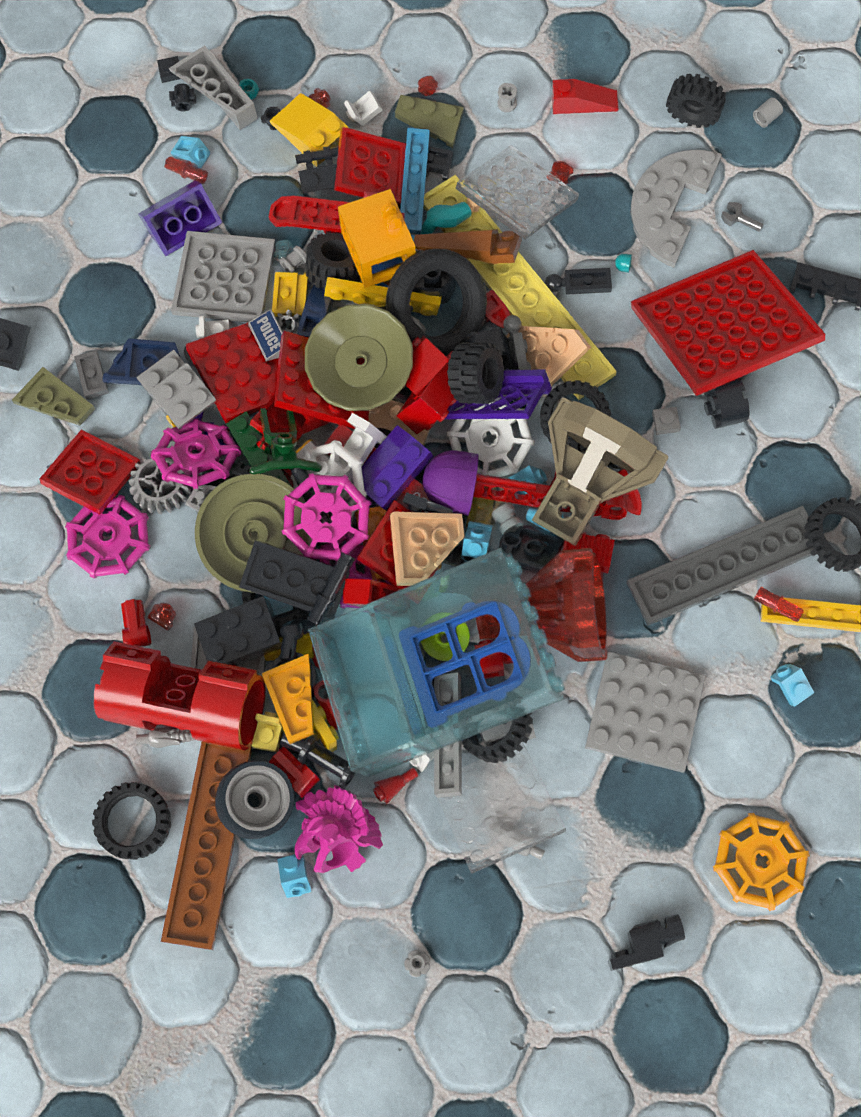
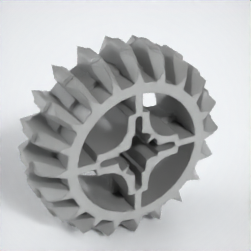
M142 457L144 463L142 465L135 463L137 471H131L133 478L129 480L131 486L129 491L131 495H134V501L140 503L139 505L142 509L148 507L150 513L157 509V512L161 515L164 509L171 513V507L173 506L180 509L179 502L187 501L185 495L192 493L189 488L191 486L173 481H163L162 473L156 462L152 458L147 460V458ZM165 458L168 466L174 463L172 458ZM182 470L177 472L186 475ZM144 488H149V490H153L156 493L157 497H151L145 494Z

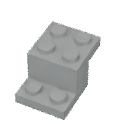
M175 350L171 351L137 377V380L163 413L169 416L178 429L182 428L216 402L215 397L188 363L185 364Z

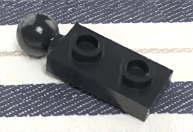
M610 268L565 270L564 278H561L558 274H550L545 279V284L551 292H557L562 287H565L566 295L609 293L612 291Z

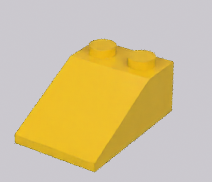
M302 93L270 120V123L302 154L306 150H310V152L319 151L327 146H330V148L339 147L340 130L342 127L349 128L332 111ZM325 159L312 161V163L318 167Z

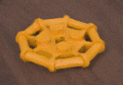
M753 812L748 813L746 818L725 831L721 830L719 833L720 841L713 870L718 873L733 896L732 900L736 903L738 901L773 911L776 906L798 892L802 893L805 889L803 883L807 859L810 857V853L801 844L789 826L790 823L785 820L783 822L758 816ZM758 826L777 830L775 836L763 835L759 833ZM751 827L752 835L742 842L735 838V836ZM782 835H784L795 853H788L780 841ZM731 843L737 847L734 856L735 860L734 862L726 863ZM757 854L768 858L766 868L756 865ZM791 859H797L794 878L787 875V868ZM735 868L744 881L740 888L728 872V869ZM782 880L789 884V886L773 895L772 886ZM749 885L755 888H762L765 890L766 897L745 891Z

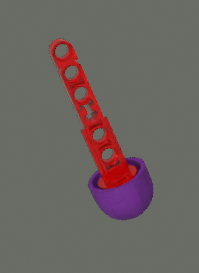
M457 450L446 451L435 456L427 465L423 475V489L431 502L453 510L452 513L466 516L469 515L473 497L539 508L551 488L549 485L477 474L479 454ZM494 487H500V488H503L504 490H502V491H496V490H493L492 488H494ZM517 491H524V492H527V494H525V495H520V494H517L516 492H517ZM621 497L604 501L600 504L593 517L601 516V518L611 520L623 519L627 515V502ZM568 506L566 509L561 508V510H560V511H563V512L572 513V512L570 511V509H571L570 506ZM612 507H621L622 509H621V510H612L611 508H612Z

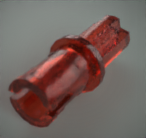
M171 156L165 160L164 167L180 174L184 179L189 178L204 184L208 178L206 170L193 166L189 161L185 163Z
M762 586L753 599L772 609L773 613L778 612L795 622H798L804 613L802 608L783 599V595L780 597Z

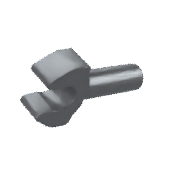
M729 202L726 209L733 212L734 215L723 211L721 218L725 224L732 226L734 223L740 222L758 232L761 231L764 224L743 214L742 204L737 202Z

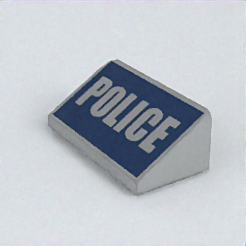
M268 310L248 322L266 361L279 358L280 342L283 334L272 310Z

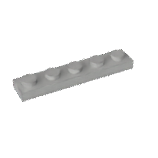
M458 672L443 674L434 678V691L440 706H445L461 699V676ZM461 712L450 716L446 724L434 728V795L437 798L462 795Z

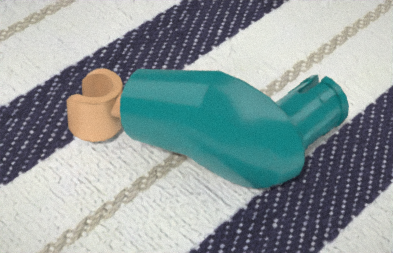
M478 194L469 196L466 200L467 203L461 202L452 206L436 205L427 211V219L422 224L421 234H432L437 227L453 228L470 218L472 212H477L480 209L481 200Z

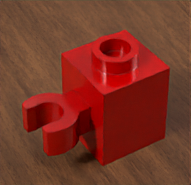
M493 640L480 641L479 645H474V647L478 649L492 643ZM502 652L483 657L480 660V665L485 679L504 676L503 664H513L511 657Z

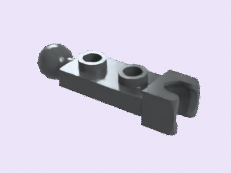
M509 315L505 318L503 326L510 334L508 342L513 360L512 370H531L530 362H527L526 339H523L522 332H518L522 322L518 316Z

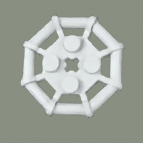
M483 405V406H481V407H479V408H477V409H475V410H480V409H482L483 407H485V405ZM467 419L455 420L446 437H449L452 450L462 451L459 438H463L466 441L468 452L479 454V460L484 462L483 470L478 467L477 474L495 477L516 474L519 472V468L531 446H534L535 441L532 440L527 419H472L471 426L465 433H461L460 430ZM516 421L518 422L522 438L514 437L511 425ZM488 432L496 435V439L491 445L489 442H484ZM514 444H521L516 456L511 461L508 455L512 451ZM504 460L507 463V466L489 471L490 463Z
M333 440L329 444L317 447L310 446L305 450L306 454L303 459L318 462L322 465L320 472L311 471L310 473L344 476L345 474L349 478H352L351 474H353L354 486L366 497L367 492H364L361 468L363 462L361 458L355 457L344 448L340 441ZM331 453L330 460H321V455ZM340 457L348 463L347 467L339 462ZM291 474V479L293 480V487L295 489L298 485L293 474ZM318 485L320 492L336 493L338 486L331 485L332 489L327 490L326 485ZM343 488L340 496L347 502L350 495ZM353 498L348 503L349 506L357 504Z

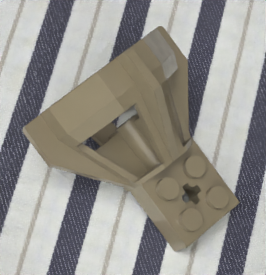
M562 398L548 421L557 478L532 518V521L576 546L602 502L655 483L668 461V455L659 451L654 444L631 428L601 411L573 400L572 402ZM568 436L587 449L585 454L567 445ZM611 462L631 473L624 477L608 468V465ZM570 506L572 515L562 518L561 508L566 509Z

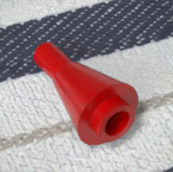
M411 768L401 775L374 782L375 788H373V792L379 802L384 801L388 804L406 783L418 777V773L414 768Z

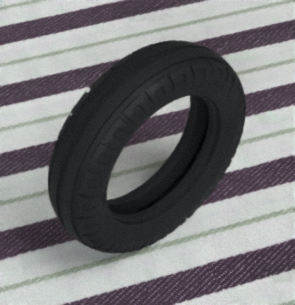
M428 249L412 255L396 270L387 289L386 310L405 326L411 342L417 337L421 339L424 335L445 356L454 351L457 345L464 343L468 333L479 332L486 315V289L479 272L469 260L451 250ZM434 270H442L449 273L459 284L463 297L462 312L457 323L448 332L439 336H429L423 333L414 323L410 312V298L414 286L420 278Z

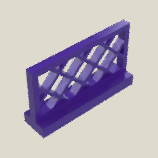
M504 370V381L502 389L499 391V400L491 404L471 403L469 405L467 403H460L457 400L452 406L448 407L449 414L445 419H529L541 396L549 394L552 389L546 370ZM519 397L521 398L520 400H518V401H516V402H514V403H512V404L509 403V402H511V401H513V400H515V399H517V398H519ZM463 405L465 406V407H463V408H461V409H459V410H457V411H454L455 409H457V408H459V407H461V406H463ZM485 405V407H483L482 409H480V410H475V409H477V408H479V407ZM503 405H506V407L502 408L501 410H496L502 407ZM527 405L525 410H517L522 406Z

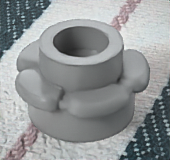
M411 951L408 954V958L405 959V969L409 970L411 976L420 977L421 974H426L429 971L430 958L425 952ZM416 961L420 962L419 966L415 965Z

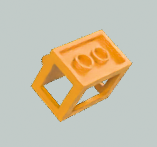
M391 189L338 206L341 233L364 288L390 280L399 268V266L372 274L371 266L401 256L404 262L416 254L415 244Z

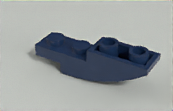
M315 284L308 295L297 331L298 335L308 338L313 328L332 311L334 303L333 299L324 296V288H317Z

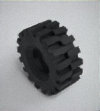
M686 74V77L681 75L672 84L666 102L668 113H673L672 117L674 119L678 118V122L681 124L686 122L688 123L687 126L692 127V125H696V128H701L703 125L707 128L710 124L713 126L716 121L718 122L726 101V93L722 92V86L717 87L718 82L715 80L709 81L707 76L701 78L700 74H695V77H692V74Z

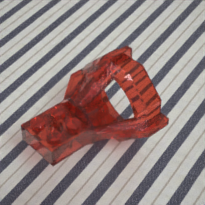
M591 548L561 550L527 583L474 587L472 601L476 605L487 601H496L507 605L515 612L521 625L520 636L539 639L577 662L607 659L604 576L601 572L599 560ZM488 614L476 617L480 639H493L499 636L500 623L496 617Z

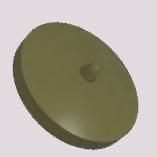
M245 474L226 480L206 497L199 509L195 522V543L201 561L217 580L236 590L251 592L239 588L255 539L303 555L281 531L284 528L285 500L283 498L285 495L290 494L294 488L272 476ZM302 497L298 499V501L305 503ZM296 505L294 509V526L301 524L302 508ZM303 528L296 530L298 535L310 546L313 539Z

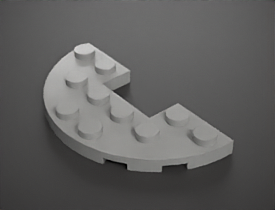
M687 150L668 155L650 166L636 184L630 212L633 229L640 243H643L650 250V254L662 263L673 268L675 267L691 229L689 225L671 220L684 187L706 195L722 154L707 150Z

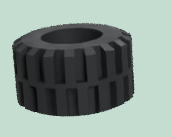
M340 232L321 233L317 235V238L313 237L311 239V243L307 246L305 273L311 283H315L317 288H324L325 291L327 277L354 282L360 281L359 273Z
M460 343V345L455 347V350L451 353L447 370L451 394H454V398L459 400L460 403L489 404L495 401V398L499 396V391L502 389L504 366L500 351L496 349L494 344Z

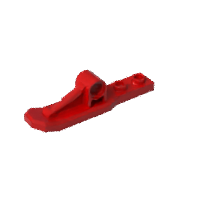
M282 196L271 204L268 217L275 227L291 226L323 230L325 234L326 232H340L342 234L338 206L350 202L302 196ZM401 213L405 221V213Z

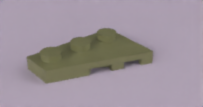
M400 95L395 118L416 129L430 130V137L436 140L439 138L446 142L447 146L453 148L464 113V107Z
M44 367L12 399L14 404L79 426L95 410V407Z

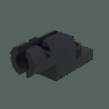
M676 914L666 917L664 919V928L660 925L658 919L635 925L627 933L633 953L629 954L628 949L612 953L613 958L608 960L610 971L664 957L661 946L666 948L685 939L680 916Z

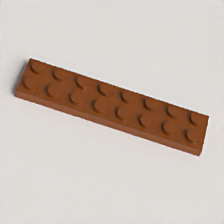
M201 742L161 942L208 950L214 949L236 836L225 828L217 815L215 807L216 791L223 777L232 768L250 761L252 745L243 751Z

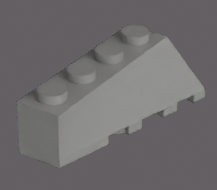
M205 45L169 68L173 74L217 103L239 130L258 119L253 101Z

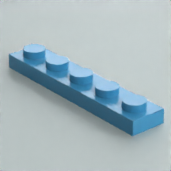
M407 129L400 212L405 213V223L410 234H421L430 132L427 129Z

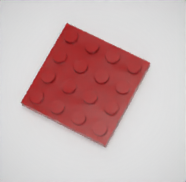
M248 323L186 344V350L205 386L215 397V404L225 423L230 422L246 411L249 415L260 411L275 394L279 358L269 361L265 360Z
M284 330L280 342L274 406L353 429L355 427L348 422L352 413L369 422V410H344L327 403L313 389L305 371V347L309 338ZM363 358L357 360L358 365H362L365 362Z

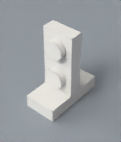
M352 413L348 422L355 427V430L344 448L355 457L361 458L364 464L375 444H381L387 436L370 422ZM340 457L339 462L347 467L348 463ZM351 474L352 478H349L351 482L353 481V474Z

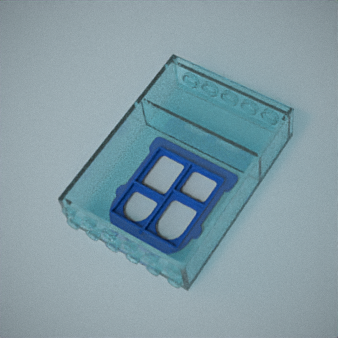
M498 548L308 629L351 771L371 777L564 700L562 691H565L564 684L560 676L556 677L553 669L556 667L555 659L552 653H548L546 650L547 637L543 629L538 628L536 621L539 620V615L534 605L531 606L528 597H531L530 590L526 583H522L520 575L523 574L522 568L518 560L514 561L511 553L507 554L502 548ZM488 614L496 617L500 623V633L496 640L471 652L464 653L456 633V627L481 615ZM440 632H445L453 657L449 661L428 668L419 644L423 639ZM497 652L508 654L513 660V673L504 682L491 687L488 686L480 660ZM464 665H469L477 686L476 693L445 706H440L432 685L433 678Z

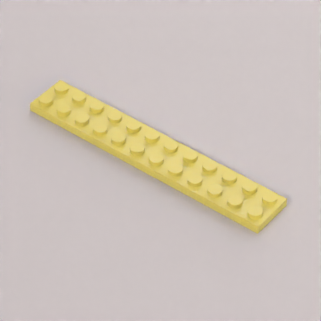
M454 175L424 194L423 208L428 211L436 205L452 206L461 202L467 203V198L472 194L459 178ZM481 205L479 211L472 212L471 217L453 228L440 227L444 233L498 229V232L502 233ZM519 252L515 263L490 264L466 258L477 269L489 290L493 289L503 301L510 315H516L520 318L521 326L576 329L580 331L591 346V349L561 377L564 383L581 380V382L586 381L591 386L595 385L598 388L616 376L617 371ZM574 394L578 400L584 397L583 395Z

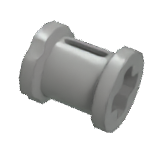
M512 83L501 84L498 88V108L502 112H511L517 106V88Z
M295 246L293 248L294 251L285 258L281 257L279 259L280 265L286 272L295 273L294 270L303 263H306V254L299 246Z

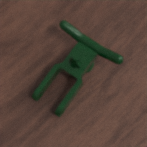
M261 408L260 419L266 443L271 445L273 460L250 467V474H262L274 469L301 468L314 472L322 470V465L318 462L297 458L295 449L297 444V428L293 411H286L290 432L271 433L266 408Z

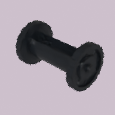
M314 733L304 744L298 756V762L303 765L308 759L341 778L339 787L345 789L355 776L361 760L355 757L351 762H348L318 744L320 735Z

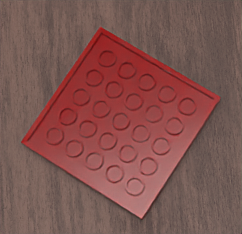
M754 250L631 301V308L696 396L825 341L826 336L818 324Z

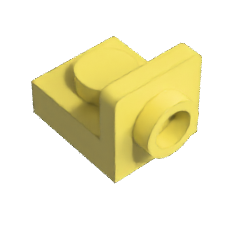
M265 712L264 715L256 714L255 719L258 721L252 747L277 753L284 731L278 714L272 712Z

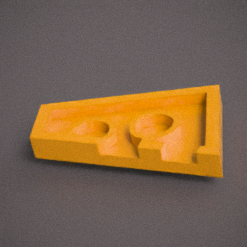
M309 654L261 673L289 744L314 735Z

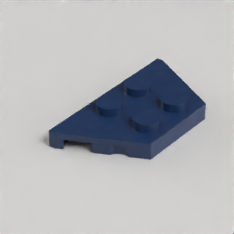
M128 338L123 346V350L117 354L108 372L103 374V382L141 385L137 377L171 351L175 350L180 357L176 343Z

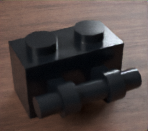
M330 146L323 147V150L313 152L306 150L303 151V154L295 155L296 163H306L307 167L305 170L298 171L303 194L335 188L337 163L333 164L332 157L338 156V147L330 148ZM326 160V166L313 168L312 161Z

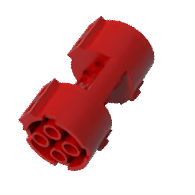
M115 641L103 654V662L100 669L104 670L101 676L100 685L95 684L94 709L98 718L146 730H154L157 725L161 724L176 727L180 730H190L194 740L243 751L252 745L258 724L255 717L256 714L263 715L266 697L265 681L261 675H257V670L208 661L203 669L171 663L167 656L161 655L159 650Z

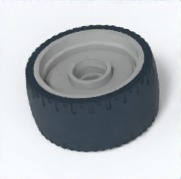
M248 761L232 768L221 780L215 797L216 812L222 824L231 833L246 839L265 838L280 830L288 821L294 806V791L290 779L280 768L265 761ZM249 794H254L258 797L259 805L257 807L249 805Z

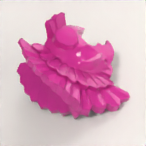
M334 785V789L329 787L326 793L322 790H318L316 794L309 792L305 795L304 800L296 802V809L304 812L308 819L305 818L302 822L301 829L303 832L295 844V855L300 860L304 853H315L320 848L314 867L315 872L325 873L343 865H346L353 872L366 862V859L358 852L359 846L368 847L372 845L378 849L383 846L382 834L379 830V824L375 821V817L369 814V810L363 807L361 800H358L356 795L350 791ZM332 851V860L326 861L327 855Z

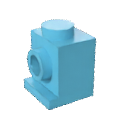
M469 521L464 537L462 556L486 560L493 525Z

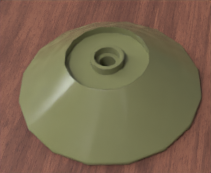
M371 304L346 305L328 313L313 328L305 347V371L313 389L327 403L347 411L372 410L390 402L405 387L413 368V344L405 326L389 311ZM360 358L365 359L362 365L357 364V360Z

